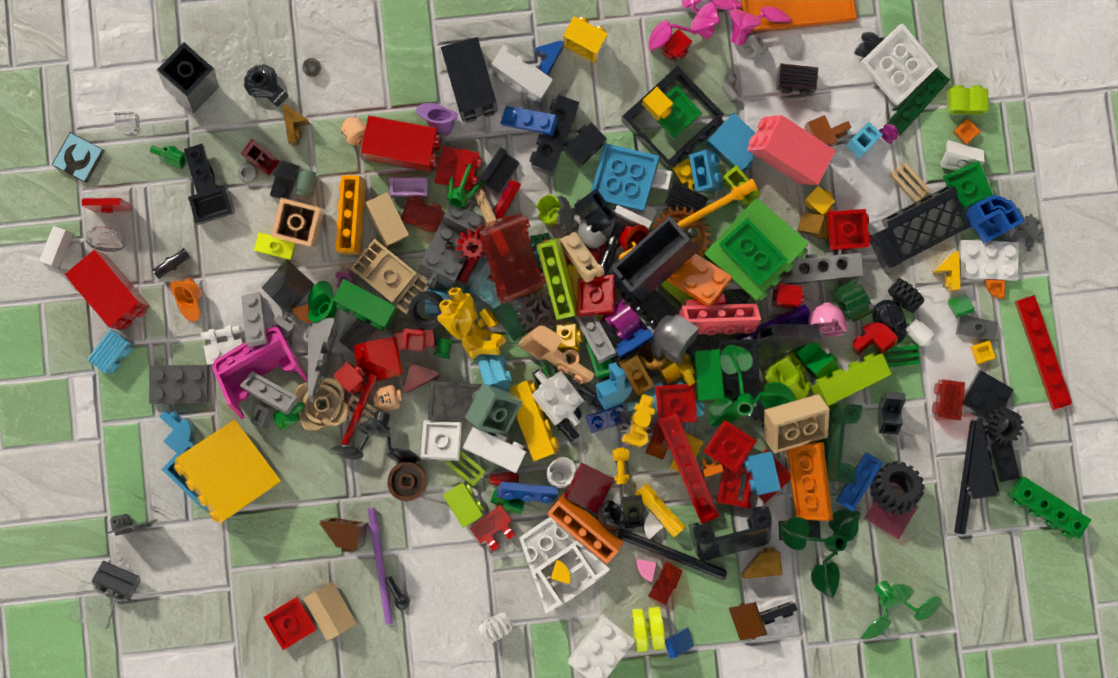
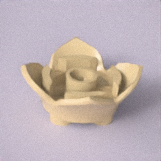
M327 377L321 380L313 403L309 402L308 382L295 389V395L299 398L297 404L299 402L305 404V408L302 409L300 414V422L305 430L317 431L328 425L338 426L347 420L348 405L344 400V388L336 378ZM325 399L327 407L320 409L319 401H324Z

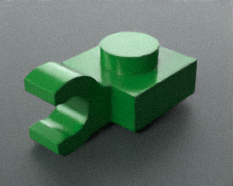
M494 490L490 501L496 505L504 504L503 509L518 514L522 513L525 501L522 499L513 498L506 500L503 497H497V490Z

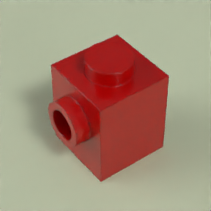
M678 28L671 35L669 41L662 46V53L668 60L672 59L674 62L679 58L682 60L689 51L687 49L691 46L692 40Z

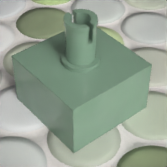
M482 383L480 389L472 395L474 401L465 418L478 429L506 436L523 401L511 391Z

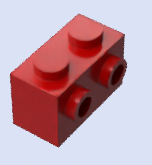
M346 362L333 375L349 393L353 394L361 393L365 388V383L368 381L366 378L367 374L360 367L354 366L349 362Z

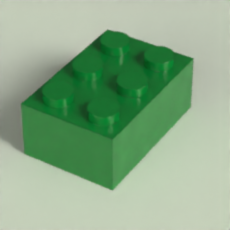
M344 279L333 298V301L337 303L336 307L348 314L350 311L354 312L353 316L364 322L367 319L370 320V324L381 331L384 328L390 330L400 311L391 303Z

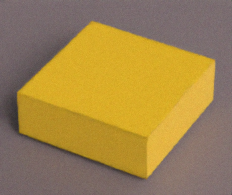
M990 340L970 346L976 365L996 359Z

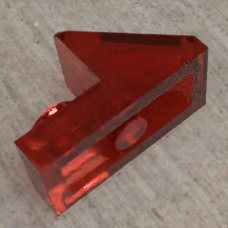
M657 420L645 454L663 460L669 445Z
M665 561L648 596L666 605L673 590L677 588L683 570Z

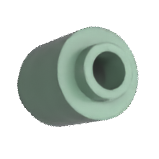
M305 169V172H300L295 186V194L310 199L319 177H316V172Z

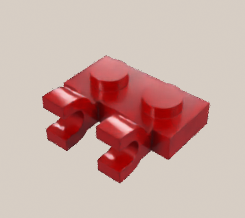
M502 505L469 527L480 544L486 541L492 551L500 547L492 536L500 529L508 540L516 536L508 525L512 519L503 509Z

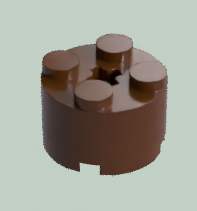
M414 462L399 463L390 470L388 475L387 487L393 497L402 501H412L424 494L428 486L426 471L422 466ZM405 476L407 478L411 477V486L404 485L403 482L406 481L404 478Z

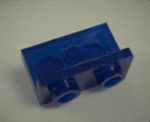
M623 405L585 416L591 434L628 422Z

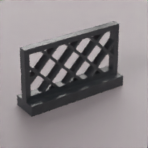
M948 185L881 219L902 262L971 227L958 199V191L955 186ZM951 199L955 203L953 212L944 210L947 201ZM932 209L939 210L936 221L927 219L929 211ZM943 212L952 214L948 225L939 223ZM955 216L961 217L964 225L958 228L951 227ZM916 217L922 219L918 230L910 227L912 220ZM926 220L934 223L931 234L922 231ZM938 224L947 227L944 235L941 237L935 236ZM899 226L905 227L902 238L896 237L893 229ZM909 229L917 231L914 243L905 240ZM921 233L930 236L927 244L923 246L917 244ZM904 242L913 244L911 251L904 255L901 250Z

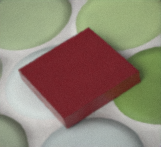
M581 462L564 497L597 513L614 478Z

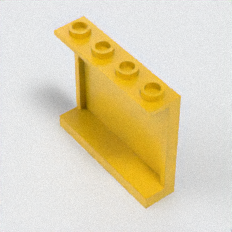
M235 419L178 456L174 462V468L177 473L184 475L187 479L186 484L191 491L195 490L200 504L203 507L207 506L211 519L220 525L270 489H274L281 482Z

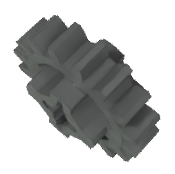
M531 292L530 298L524 295V302H518L521 308H516V312L520 313V315L516 316V319L522 320L519 324L520 326L526 325L525 331H528L530 328L534 330L538 326H545L550 329L549 323L554 325L555 321L552 318L556 316L551 305L552 301L547 300V294L541 297V292H538L537 296H534L533 292ZM534 301L531 307H525L529 302ZM542 302L548 307V309H545L542 306ZM538 305V312L541 314L535 320V313L533 312ZM525 316L530 318L531 323L526 320ZM548 318L545 323L539 325L540 320Z

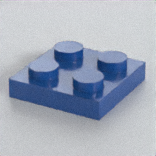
M641 329L634 334V338L629 342L626 339L619 343L616 349L618 359L622 360L641 346L652 341L653 334L650 329L646 331Z

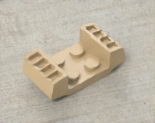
M375 239L350 267L351 270L405 314L408 313L409 304L412 299L420 292L426 291L429 287L425 279Z

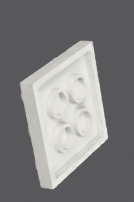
M904 24L898 25L860 62L894 105H899L938 67Z

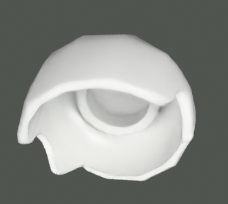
M567 457L555 459L547 468L549 483L557 488L568 487L577 472V467Z

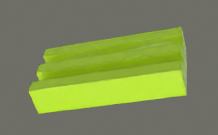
M461 450L460 455L480 471L478 475L461 460L456 461L475 477L474 481L451 461H444L473 487L486 473L483 468Z

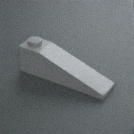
M334 318L323 319L316 323L313 322L312 327L307 329L309 402L312 403L317 394L337 336Z

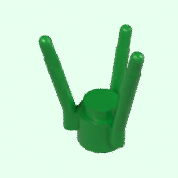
M468 164L460 186L454 190L453 177H450L449 191L446 199L449 200L450 205L453 207L461 208L462 206H467L468 201L483 184L480 181L466 195V191L463 188L470 173L471 164Z

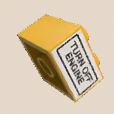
M574 16L563 35L564 48L596 64L607 45L608 33L600 26L594 27L590 25L589 21L585 18Z

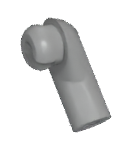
M734 72L726 74L722 84V89L731 102L739 97L734 89L738 78Z

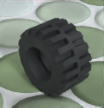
M894 461L892 464L889 462L881 467L872 480L870 494L874 496L873 502L879 504L877 506L879 509H885L884 512L886 513L892 512V515H897L898 513L904 515L906 512L909 513L921 500L924 494L923 490L925 489V484H922L924 480L918 476L920 474L918 470H913V466L909 465L908 467L905 462H901V464L898 461ZM892 482L900 485L905 494L895 492L889 483Z

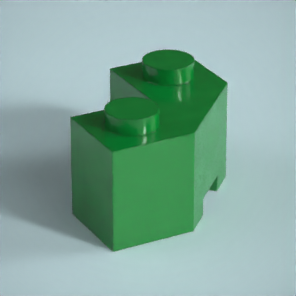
M818 341L792 350L807 367L806 370L816 380L823 376L829 378L833 376L831 372L839 369L836 364V357L832 353L827 354L823 351Z

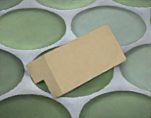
M388 192L366 202L365 208L385 248L392 247L409 236Z
M333 581L303 598L327 641L357 624Z

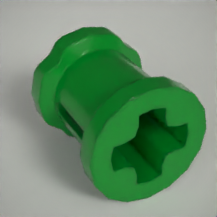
M437 337V350L433 356L450 359L449 352L454 340Z

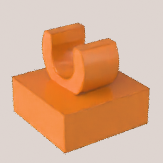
M711 458L712 464L707 465L705 459H702L701 463L705 467V469L701 470L703 477L722 472V465H716L717 461Z

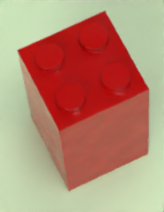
M368 115L361 154L366 161L433 173V168H437V150L441 149L442 139L437 128Z
M94 249L64 274L109 328L120 331L126 330L132 325V321L136 317H142L147 312L146 309L150 307L109 256Z

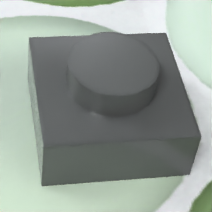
M257 404L251 423L268 429L274 411Z

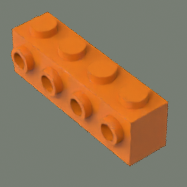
M563 493L547 515L608 564L624 542L610 530L603 527L597 519L579 504L564 497L565 493Z

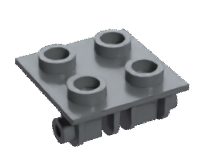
M116 515L110 519L112 531L107 533H115V536L133 532L132 528L135 531L151 527V523L157 521V519L133 525L130 515Z

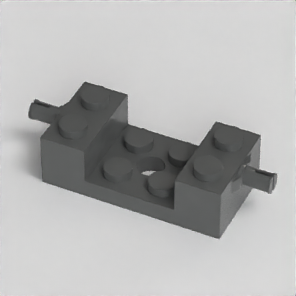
M474 199L469 200L467 207L457 208L452 205L449 206L417 268L416 273L428 278L427 285L430 286L432 283L431 288H434L436 283L448 289L452 288L467 258V255L462 258L460 257L462 251H457L456 249L459 245L457 239L461 238L460 234L462 232L468 235V229H471L472 233L476 229L480 232L485 222L484 217L473 211L477 204L475 200L471 206ZM448 244L452 245L455 251L448 252L445 246Z

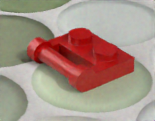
M723 465L716 502L751 508L749 480L752 479L750 472L747 473L746 468L740 467L737 473H734ZM742 474H747L743 499L740 501L737 498Z

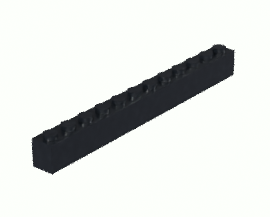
M613 269L607 274H614L616 276V288L622 292L621 296L627 302L632 301L636 305L635 309L642 316L646 314L650 318L649 323L656 328L666 315H679L680 312L656 289L641 302L628 290ZM697 334L696 340L686 349V353L692 358V352L717 350L718 348L704 334ZM739 379L722 380L723 392L726 395L728 393L734 397L733 402L737 401L740 396ZM742 379L744 393L751 395L753 400L756 399L760 392H764L751 379ZM761 397L757 402V406H753V411L748 416L753 421L758 420L762 424L761 428L764 430V410L766 408L762 404Z

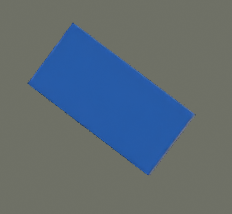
M688 627L664 639L670 659L678 657L694 646Z

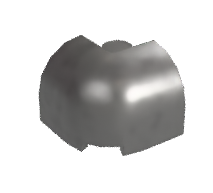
M677 314L675 316L666 315L654 330L651 341L653 354L658 359L665 355L670 361L680 365L684 360L686 349L696 340L699 328Z

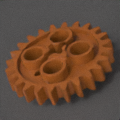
M676 206L675 212L669 208V214L662 212L663 218L656 217V221L659 224H652V227L655 229L668 216H671L674 220L681 221L692 215L694 208L690 212H687L686 206H684L683 211H680L679 207ZM706 218L693 222L685 230V233L700 249L696 254L704 257L703 250L707 251L709 249L706 244H710L712 241L707 238L712 235V232L706 231L710 228V224H703ZM696 228L699 234L695 237L690 236L688 230Z

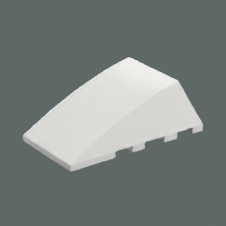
M551 517L519 538L546 614L572 600L611 570ZM556 560L561 561L568 568L571 576L570 585L551 579Z

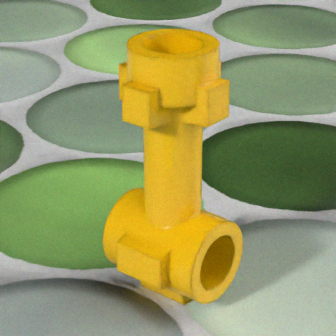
M624 447L613 449L612 459L617 461L618 475H614V480H616V484H628L629 475H625V460H629V450Z

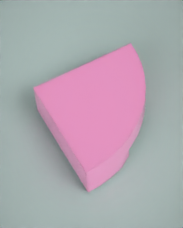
M637 559L639 573L646 580L653 582L656 562Z

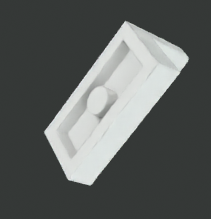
M947 140L946 152L940 162V167L956 171L977 161H980L983 166L984 151Z
M617 205L614 211L617 217L635 226L642 224L647 229H649L657 212L656 209L646 206L645 212L619 205Z
M53 226L39 261L60 268L73 233Z

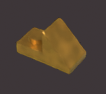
M283 105L288 143L291 146L299 145L298 139H301L300 129L296 127L310 125L311 123L288 105Z
M803 212L797 231L829 242L828 221L824 219L825 216Z
M636 353L619 362L621 369L624 370L637 396L654 387Z

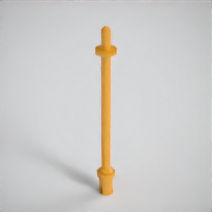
M753 179L738 187L734 186L730 194L677 222V224L683 229L733 200H743L744 196L758 188ZM634 241L632 242L633 248L636 246ZM631 248V249L625 251L624 253L620 254V255H619V260H621V259H622L627 253H629L633 248Z

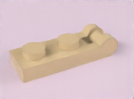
M576 232L560 239L563 251L585 282L588 283L594 277L604 275L603 267L596 262Z

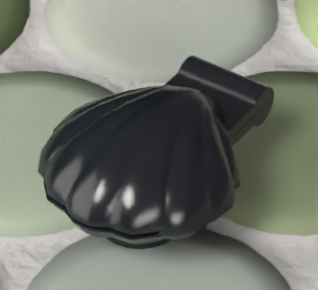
M262 64L255 65L247 71L244 77V88L250 96L268 98L277 107L289 96L278 86L277 73L274 68Z

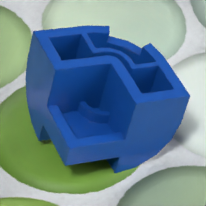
M997 194L981 200L967 210L970 229L975 228L983 244L1025 222L1011 199L1007 200L1004 197L997 196Z

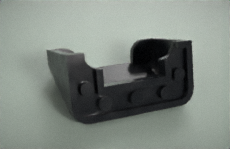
M763 505L753 507V515L746 519L749 529L715 537V533L709 525H699L698 522L688 524L697 557L701 560H711L768 544L771 539L772 516L769 507Z

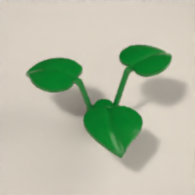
M729 345L721 353V368L726 374L738 373L740 396L734 402L725 396L721 399H714L709 407L710 426H719L723 420L731 423L739 419L741 415H750L753 411V406H757V402L761 397L762 404L766 409L797 400L793 391L781 382L766 384L764 392H760L755 400H753L751 395L744 393L741 371H747L751 368L753 358L746 349Z
M881 581L875 586L874 591L880 597L878 602L882 606L884 616L876 619L860 638L871 639L878 637L889 628L891 620L888 619L889 616L886 609H894L901 603H904L916 612L915 620L920 621L932 616L939 608L942 599L937 596L931 597L923 602L920 608H915L907 602L914 593L912 587L899 583H893V587H891L887 581Z

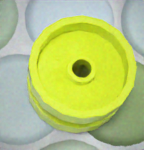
M659 606L649 607L647 612L648 620L645 619V613L642 608L632 609L637 653L648 651V639H651L654 651L665 650V630Z

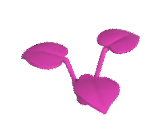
M682 0L683 7L689 8L691 6L697 14L691 23V29L673 23L670 24L667 20L662 21L653 29L650 35L649 51L652 52L666 44L672 35V28H679L693 35L698 33L704 39H709L715 31L714 25L720 23L715 4L707 3L698 11L696 3H699L701 0Z
M710 0L720 9L731 10L729 14L734 22L732 27L734 30L730 40L737 45L745 44L748 34L752 33L754 27L760 25V19L763 17L773 22H792V19L785 12L775 7H762V13L756 17L753 14L738 10L737 8H741V3L738 0Z

